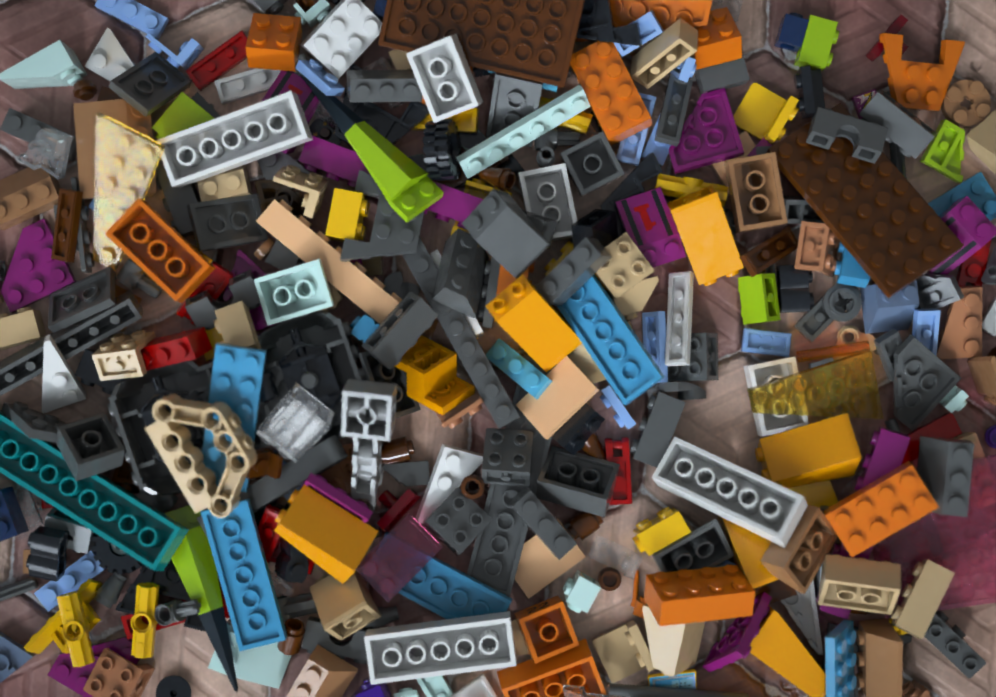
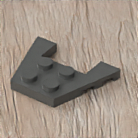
M359 170L355 192L377 197L379 201L370 242L345 238L340 258L341 262H349L354 259L365 260L378 256L388 257L417 253L425 210L409 222H406L389 205L372 176Z

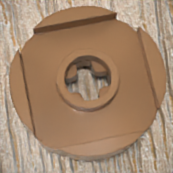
M968 79L960 80L948 88L941 109L948 121H952L958 127L969 128L979 124L989 115L991 99L982 82ZM964 98L971 101L969 110L965 106H961Z

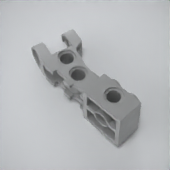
M348 379L342 394L341 436L353 437L354 442L351 498L355 501H359V499L369 500L370 503L366 505L371 511H374L377 502V488L381 485L384 476L382 441H390L395 429L397 384Z

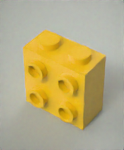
M665 507L656 513L658 517L652 520L646 518L636 524L637 528L633 530L635 537L632 539L641 553L645 551L650 556L691 533L677 509Z

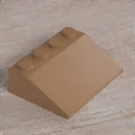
M124 99L74 103L79 191L83 192L82 199L153 197L157 192L151 114L145 117Z

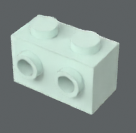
M577 570L573 578L569 577L562 589L568 604L567 607L579 614L581 610L588 613L601 586L597 580Z

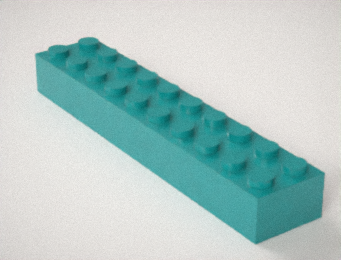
M0 411V473L152 570L164 571L189 529L100 473L76 481L56 445L50 441L27 437Z

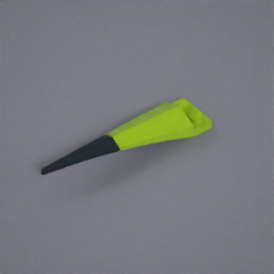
M300 73L302 79L347 138L389 205L406 222L412 220L443 197L444 192L428 177L426 171L335 96H326Z
M188 505L164 513L189 529L171 559L190 599H196L198 603H201L202 607H200L198 616L234 691L238 692L218 573L209 540L197 520L201 516V511L195 513L192 507Z

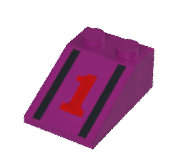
M281 70L262 101L292 91L298 95L305 118L309 124L320 101L300 75L293 71ZM297 146L281 152L285 154L294 153Z
M661 187L615 202L624 233L627 232L652 268L686 257L679 232Z
M968 196L958 199L939 216L964 246L928 272L930 274H949L996 235V227Z

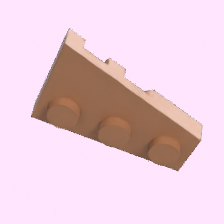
M981 286L960 287L964 298L949 305L948 317L944 329L941 330L940 341L937 347V357L940 360L982 357Z

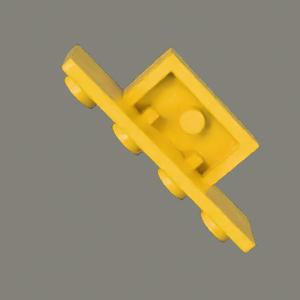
M88 579L78 590L85 618L90 623L89 632L101 620L89 603L97 595L95 592L103 583L93 579ZM60 609L30 638L29 642L24 646L27 652L40 654L54 640L62 653L69 654L67 640L62 635L63 622ZM72 624L73 632L80 634V627Z

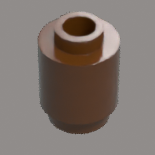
M406 436L385 441L382 445L383 464H394L412 459L411 454H415L412 440H407Z
M582 511L568 521L571 525L568 527V530L575 540L580 537L583 541L601 528L599 525L604 521L600 516Z
M291 618L284 623L288 638L277 643L279 651L285 655H295L300 652L305 634L303 622Z

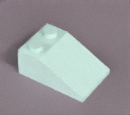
M58 40L1 72L0 80L14 89L74 86L76 82L83 80L82 78L87 73L74 50L61 40Z
M321 259L254 279L267 326L334 306Z
M229 619L226 624L236 678L279 689L292 655H285L279 651L277 647L278 642L239 652L231 619ZM214 650L208 668L227 675Z

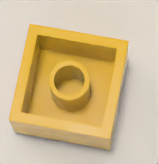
M334 188L325 234L330 240L344 242L345 238L357 241L364 239L366 226H363V219L368 217L370 203H368L363 193Z

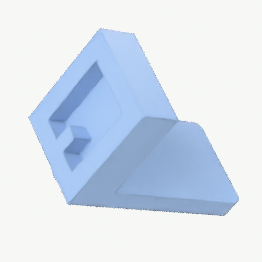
M149 33L145 36L150 41L148 46L158 54L163 51L169 56L166 60L177 69L181 66L187 70L204 50L197 41L191 38L189 42L186 41L181 45L179 54L176 56Z

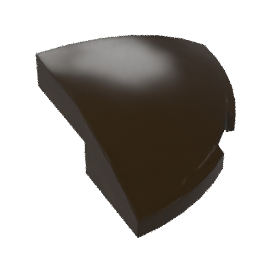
M273 180L255 181L261 213L275 199L279 203L283 200L293 208L291 213L295 217L303 216L305 208L302 207L304 197L298 191L294 192Z

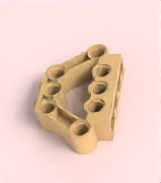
M176 394L166 395L154 403L152 414L156 421L147 426L145 430L193 511L197 513L208 508L212 515L224 518L238 507L240 503L239 494L248 471L257 461V453L254 449L253 441L242 429L241 421L237 414L233 413L226 403L215 402L210 404L182 399ZM166 404L171 407L172 413L167 411ZM213 412L217 413L220 421L213 418ZM180 423L205 427L214 434L215 447L227 456V466L218 487L215 483V473L210 468L205 467L203 463L202 451L192 445L189 429ZM173 434L178 437L179 443L173 439ZM225 434L231 436L232 443L227 441ZM238 455L244 458L245 464L238 460ZM185 456H188L191 459L192 464L186 461ZM198 477L204 481L205 485L200 484ZM221 498L227 502L228 506L222 504Z

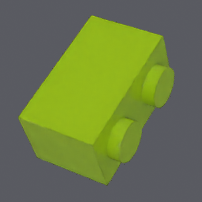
M810 15L807 18L809 20L802 47L797 51L794 66H810L811 70L820 69L822 72L832 62L833 53L830 50L832 44H836L839 36V30H836L838 22Z
M775 273L757 274L754 277H739L738 292L741 300L743 325L781 320Z

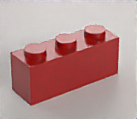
M200 327L152 339L140 351L146 370L195 360L213 348L205 328Z

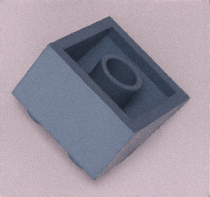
M917 281L912 282L889 299L876 284L868 285L866 288L860 287L865 334L888 332L891 329L897 331L909 330L913 320L914 309L919 307Z

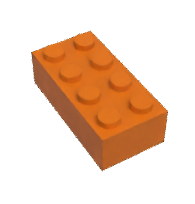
M597 41L573 53L570 67L578 83L584 89L591 109L610 146L652 126V118L614 43Z
M140 198L105 233L176 302L183 303L215 270V267L146 201Z
M907 461L825 509L824 514L850 556L854 557L939 507L912 464Z
M728 564L721 567H703L692 570L681 569L673 572L646 574L644 599L659 626L753 615L755 590L738 565Z

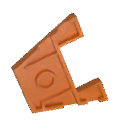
M879 34L880 43H883L885 51L883 55L884 63L888 66L890 76L887 79L891 97L906 109L939 111L965 41L941 40L939 64L901 60L903 35Z

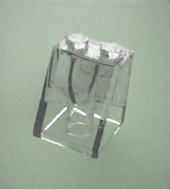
M295 383L260 424L256 433L264 443L271 444L277 448L283 458L296 462L328 431L334 412L298 383Z

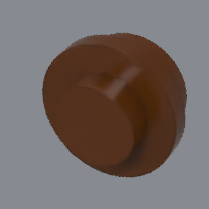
M80 80L74 84L73 94L78 99L90 100L97 93V87L91 80Z
M606 567L599 572L598 582L602 589L613 591L620 586L621 575L617 569Z

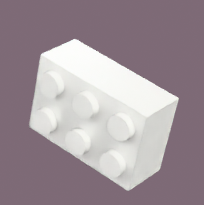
M341 0L300 45L315 60L320 62L327 72L339 79L380 35L382 22L361 0Z
M457 34L406 54L434 123L483 103Z
M566 164L519 172L518 179L525 211L557 221L552 241L571 238V225L577 222Z
M795 356L743 366L758 436L777 434L809 424Z

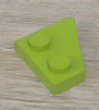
M944 119L938 125L935 131L937 134L929 143L920 162L954 182L961 183L963 180V175H960L961 161H964L963 143L965 142V130Z

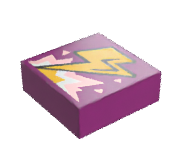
M876 89L851 98L860 120L862 119V116L859 115L860 112L877 93Z

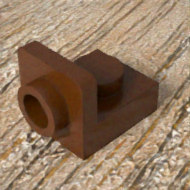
M269 449L256 450L257 461L249 469L246 478L250 479L268 475L274 479H279L281 477L283 456Z
M124 456L122 466L115 468L112 481L130 493H139V485L136 486L132 479L131 473L134 471L131 462L128 463Z

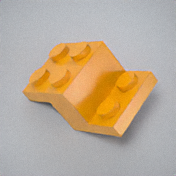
M422 335L418 338L417 343L402 356L401 361L395 365V367L407 373V396L441 415H444L474 394L475 386L457 377V353Z

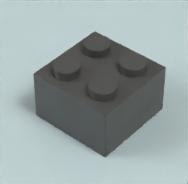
M603 131L560 153V157L563 163L566 164V169L580 197L613 182L625 174Z
M105 412L58 427L56 444L76 481L122 466L125 449Z

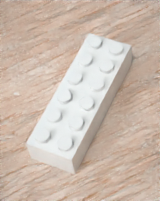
M289 91L158 139L156 144L171 186L181 188L313 140L298 95Z
M675 436L652 476L658 487L784 548L808 506L804 496Z
M510 611L368 629L364 636L371 685L512 667L517 664Z

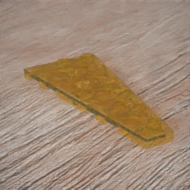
M100 112L95 114L93 260L106 267H111L115 271L119 267L124 251L105 233L138 198L145 199L165 145Z
M871 351L853 354L747 389L753 413L834 417L848 413V416L851 418L884 419Z

